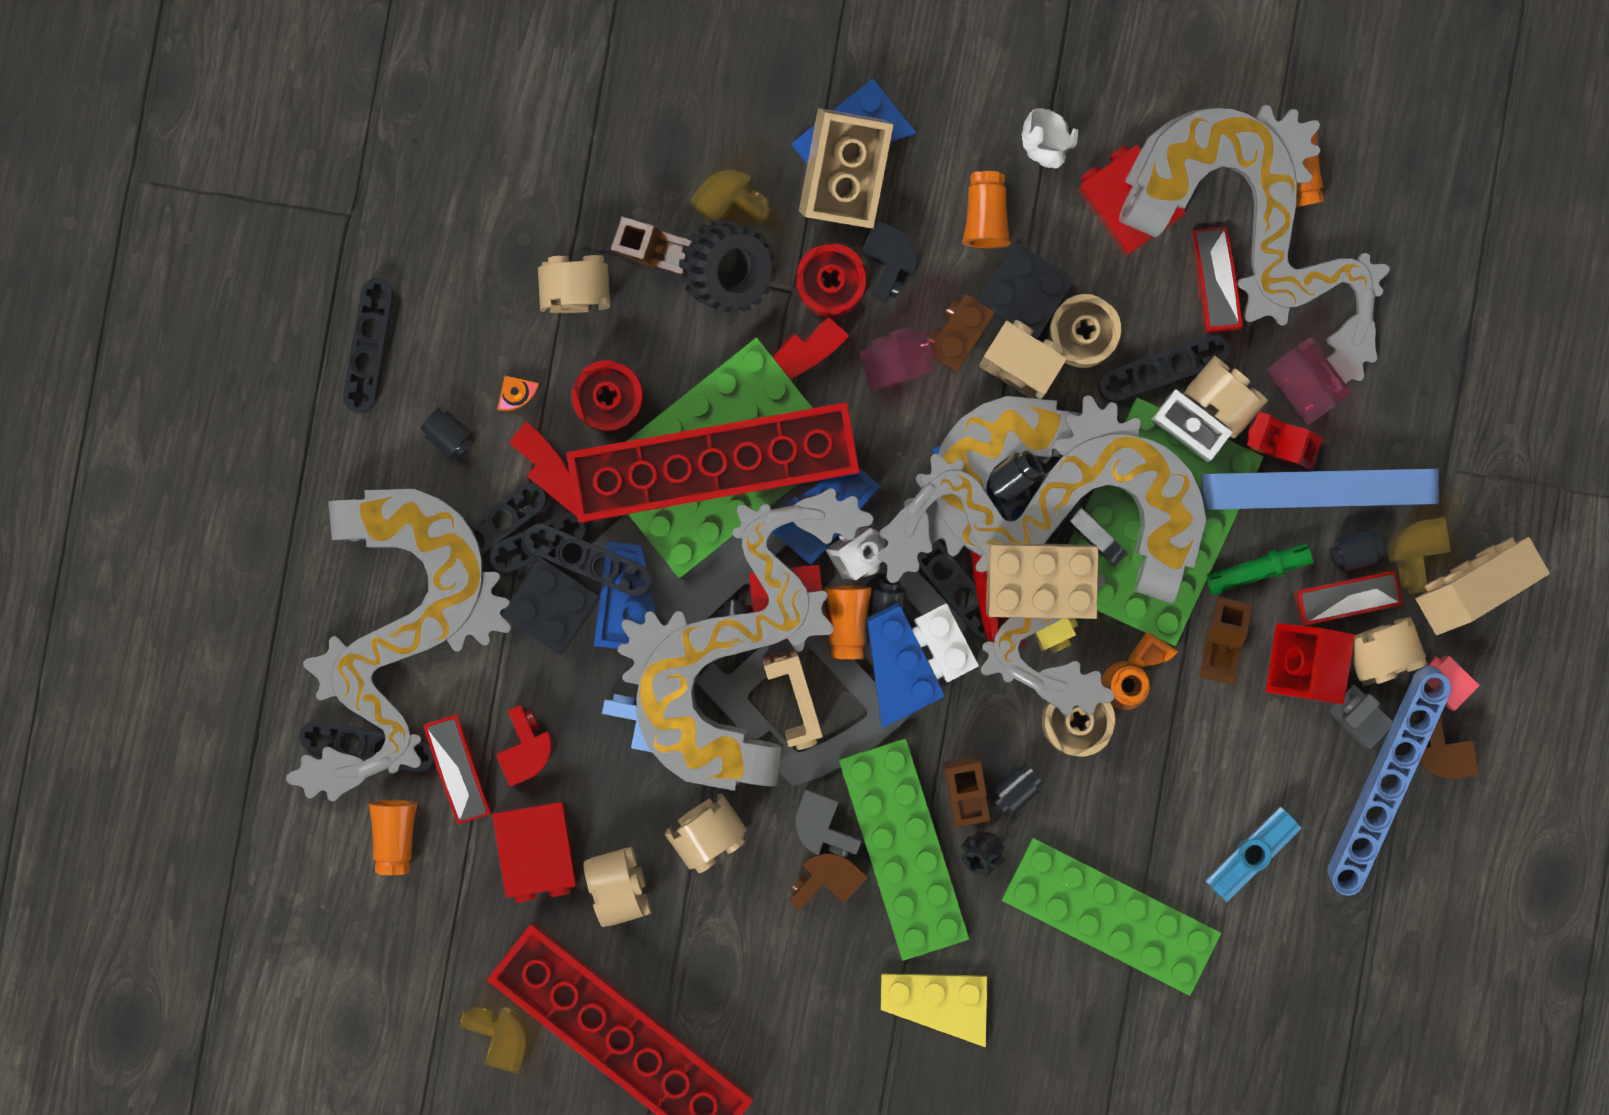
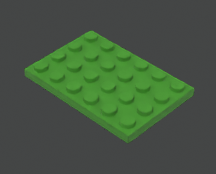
M755 338L627 441L806 410L812 407L760 341ZM797 485L629 514V516L680 579L733 537V529L741 525L737 513L739 505H746L758 511L763 504L772 506Z
M1140 398L1135 399L1125 422L1132 418H1138L1141 422L1138 437L1161 444L1177 455L1191 470L1200 492L1201 474L1257 473L1264 456L1230 440H1226L1213 459L1206 463L1150 421L1159 410V407ZM1111 485L1094 488L1084 511L1112 536L1128 554L1114 567L1098 552V574L1106 578V583L1097 589V611L1141 632H1150L1160 640L1176 647L1207 580L1206 575L1210 574L1239 509H1204L1206 523L1195 568L1185 566L1177 596L1174 602L1170 604L1135 592L1134 590L1141 555L1134 553L1140 527L1139 508L1133 496L1122 488ZM1074 530L1068 543L1090 545L1076 530Z

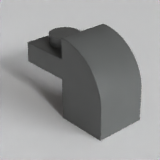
M1355 685L1346 692L1344 705L1335 704L1330 709V713L1339 724L1365 749H1372L1390 730L1393 723L1378 708L1380 703L1371 694H1364Z
M805 789L796 813L795 823L798 837L803 845L816 855H819L823 842L829 844L828 851L847 858L849 852L857 854L861 843L860 839L829 828L838 801Z

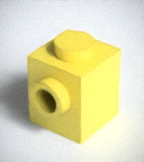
M1062 618L1058 622L1034 633L1041 650L1050 648L1053 654L1070 646L1069 638L1076 635L1073 628L1077 627L1078 623L1075 618Z

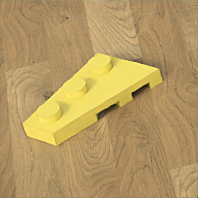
M881 973V1010L986 1047L987 976Z

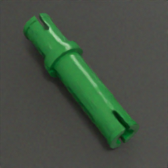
M1305 542L1279 552L1272 550L1268 552L1269 555L1207 574V583L1212 596L1271 576L1278 578L1284 576V572L1313 564L1311 552L1307 549V543Z

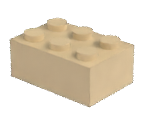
M818 108L799 212L808 218L874 228L894 124L884 119Z
M1006 320L984 355L979 367L1028 398L1042 399L1067 360L1066 357L1061 355L1064 350L1048 339H1045L1043 343L1031 336L1033 330L1022 322L1015 320L1011 324Z
M1511 537L1496 546L1492 545L1476 554L1477 558L1470 562L1469 560L1451 569V573L1447 576H1441L1424 586L1427 592L1417 597L1416 601L1436 636L1476 620L1550 574L1530 537L1517 542Z
M988 543L986 614L989 617L1097 619L1098 547L1095 545Z

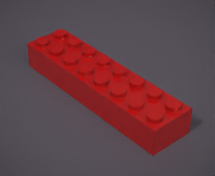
M847 402L566 452L578 523L860 473Z
M535 921L529 925L487 979L489 983L656 1115H742L753 1102L754 1095Z

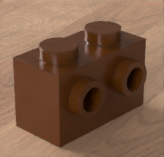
M967 294L964 295L961 301L955 297L944 314L949 320L943 330L936 327L925 345L930 347L927 357L956 375L995 312Z

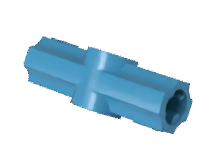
M1279 806L1248 838L1238 844L1236 850L1205 881L1225 902H1228L1258 871L1267 867L1271 858L1302 828ZM1251 845H1258L1262 852L1261 859L1255 864L1247 863L1244 856L1246 849Z

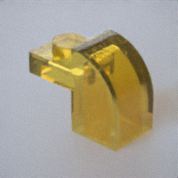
M724 170L711 175L690 199L691 206L711 221H723L735 204L762 225L771 215V209L767 207L770 201L754 189L751 193L746 191L752 183V177L736 170Z
M1445 517L1409 524L1401 529L1392 540L1389 549V562L1403 560L1404 566L1399 569L1400 580L1403 588L1408 587V594L1427 591L1424 587L1427 584L1423 556L1451 552Z
M473 1006L472 1011L465 1010L462 1013L458 1027L492 1037L484 1064L518 1074L521 1071L528 1047L527 1028L520 1016L505 1006L500 1009L498 1019L492 1017V1011Z

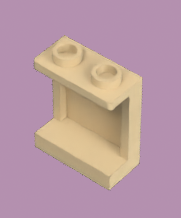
M792 648L762 657L768 680L789 674L803 719V725L785 730L788 747L796 745L797 750L816 745V739L823 736L797 651Z

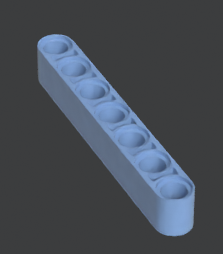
M1439 469L1201 474V494L1204 509L1439 504Z
M1435 666L1421 667L1414 674L1328 865V877L1336 891L1342 895H1355L1362 889L1451 692L1450 682L1443 672ZM1431 678L1440 679L1436 690L1431 692L1424 691V685L1427 680ZM1417 710L1425 711V717L1421 722L1416 724L1409 722L1413 712ZM1403 742L1411 743L1408 753L1401 756L1395 754V749L1399 744ZM1394 774L1397 776L1392 786L1382 787L1380 785L1381 780L1386 775ZM1374 806L1382 807V813L1377 818L1369 819L1366 817L1367 811ZM1358 838L1368 839L1366 847L1362 850L1352 849V844ZM1347 869L1354 871L1350 880L1344 882L1337 880L1338 875L1342 871Z

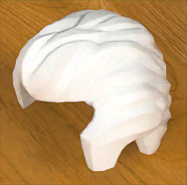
M1036 108L1029 113L1024 122L1021 134L1023 147L1027 151L1029 158L1039 162L1042 166L1059 168L1065 162V153L1076 147L1078 129L1073 128L1070 135L1068 124L1061 115L1056 114L1050 109Z

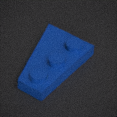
M859 468V474L826 479L779 508L795 505L805 498L819 495L833 488L836 491V499L838 501H843L850 496L857 497L858 507L861 510L880 489V485ZM794 522L784 524L772 531L811 566L839 535V533H834L832 542L826 544L815 535L798 527Z

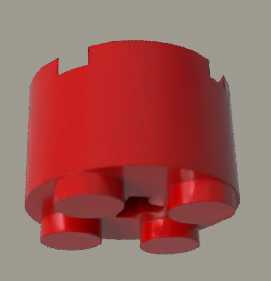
M825 244L812 248L801 259L796 273V288L802 303L814 314L822 317L838 318L851 312L863 298L866 287L865 268L860 257L850 248L841 244ZM834 273L837 274L839 286L835 287L832 285L826 288L823 276L831 277Z
M603 360L588 365L579 374L572 389V403L575 412L588 427L601 433H617L632 426L640 417L644 405V392L640 381L632 370L621 363ZM608 388L612 393H617V397L613 398V404L607 406L604 401L599 402V398L604 396L603 390Z

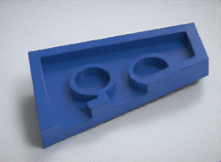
M871 79L833 110L889 121L894 124L890 143L916 135V131L874 79ZM815 125L791 143V146L806 165L808 164Z
M607 541L606 550L646 567L642 545ZM609 557L604 559L602 577H608L614 571V562ZM623 563L622 572L615 583L619 584L620 578H624L633 583L632 589L634 591L637 586L643 587L645 580L641 578L642 572L639 571L637 575L626 573L623 570L627 567V564ZM601 584L594 646L618 649L621 644L628 643L629 637L621 624L626 619L638 624H644L647 612L652 611L656 614L652 592L650 591L644 596L637 597Z
M899 603L866 618L881 727L884 728L945 697Z

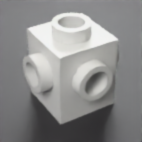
M859 527L856 530L854 539L848 540L839 533L840 539L825 549L842 579L857 580L861 576L864 578L868 577L881 568L880 563L882 561L877 558V554L885 546V541L880 537L877 530L871 527Z

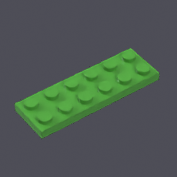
M906 738L839 759L902 961L969 940Z
M1033 837L1001 901L1189 996L1221 935V932Z

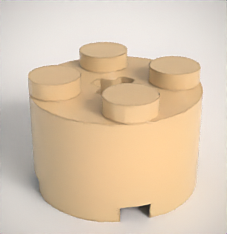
M569 256L548 257V262H542V266L538 267L540 311L544 312L550 308V313L589 312V305L598 304L599 310L610 308L608 264L604 263V256H584L583 261L569 262Z
M1080 294L1067 299L1055 311L1048 326V340L1064 350L1061 354L1067 358L1064 364L1076 368H1089L1102 363L1115 350L1121 336V322L1116 310L1105 300L1092 294ZM1081 323H1084L1086 328H1092L1093 330L1088 336V340H1084L1082 335L1076 334Z
M1214 356L1190 383L1183 395L1232 431L1230 437L1236 438L1268 400L1256 389L1247 388L1250 381L1246 376L1235 368L1229 373L1230 368Z
M1411 617L1395 620V625H1380L1355 635L1351 661L1357 677L1363 686L1375 682L1377 684L1396 678V673L1405 670L1407 672L1427 665L1426 655Z
M1047 702L1043 709L1042 727L1046 738L1057 750L1071 756L1084 757L1099 752L1107 745L1113 734L1116 719L1110 702L1097 704L1094 713L1091 715L1086 714L1080 707L1074 706L1069 716H1064L1057 707ZM1076 711L1079 715L1087 716V720L1083 722L1084 729L1082 730L1078 727L1070 726V722L1074 719L1073 713Z
M718 794L716 803H713L709 798L677 821L681 827L675 832L671 826L665 832L666 837L688 869L695 868L700 874L716 863L714 857L724 850L730 854L745 843L743 837L747 828L725 796Z
M632 847L585 860L584 872L588 890L593 895L595 901L593 907L602 927L616 925L651 914L647 895L643 894L642 888L646 887L641 867H637Z

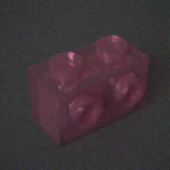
M909 327L890 332L888 336L871 340L872 347L860 351L870 392L900 386L936 371L932 358V348L927 340L925 330L911 333Z
M1311 337L1307 338L1266 369L1275 385L1282 390L1293 405L1295 412L1303 418L1307 425L1334 408L1352 393Z

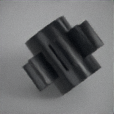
M977 830L972 837L968 836L961 845V848L966 851L961 859L964 861L965 866L973 873H985L989 876L994 869L998 870L1005 861V858L1000 855L1005 847L1002 845L1001 840L993 833H981L980 830Z

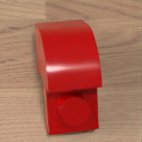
M1258 412L1256 420L1249 428L1247 445L1250 446L1251 451L1312 471L1323 438L1308 429L1286 424L1272 415Z
M524 705L508 710L521 744L496 754L510 787L540 773L548 764L553 751L551 732L548 731L537 736L535 730L540 728L532 709L526 711Z

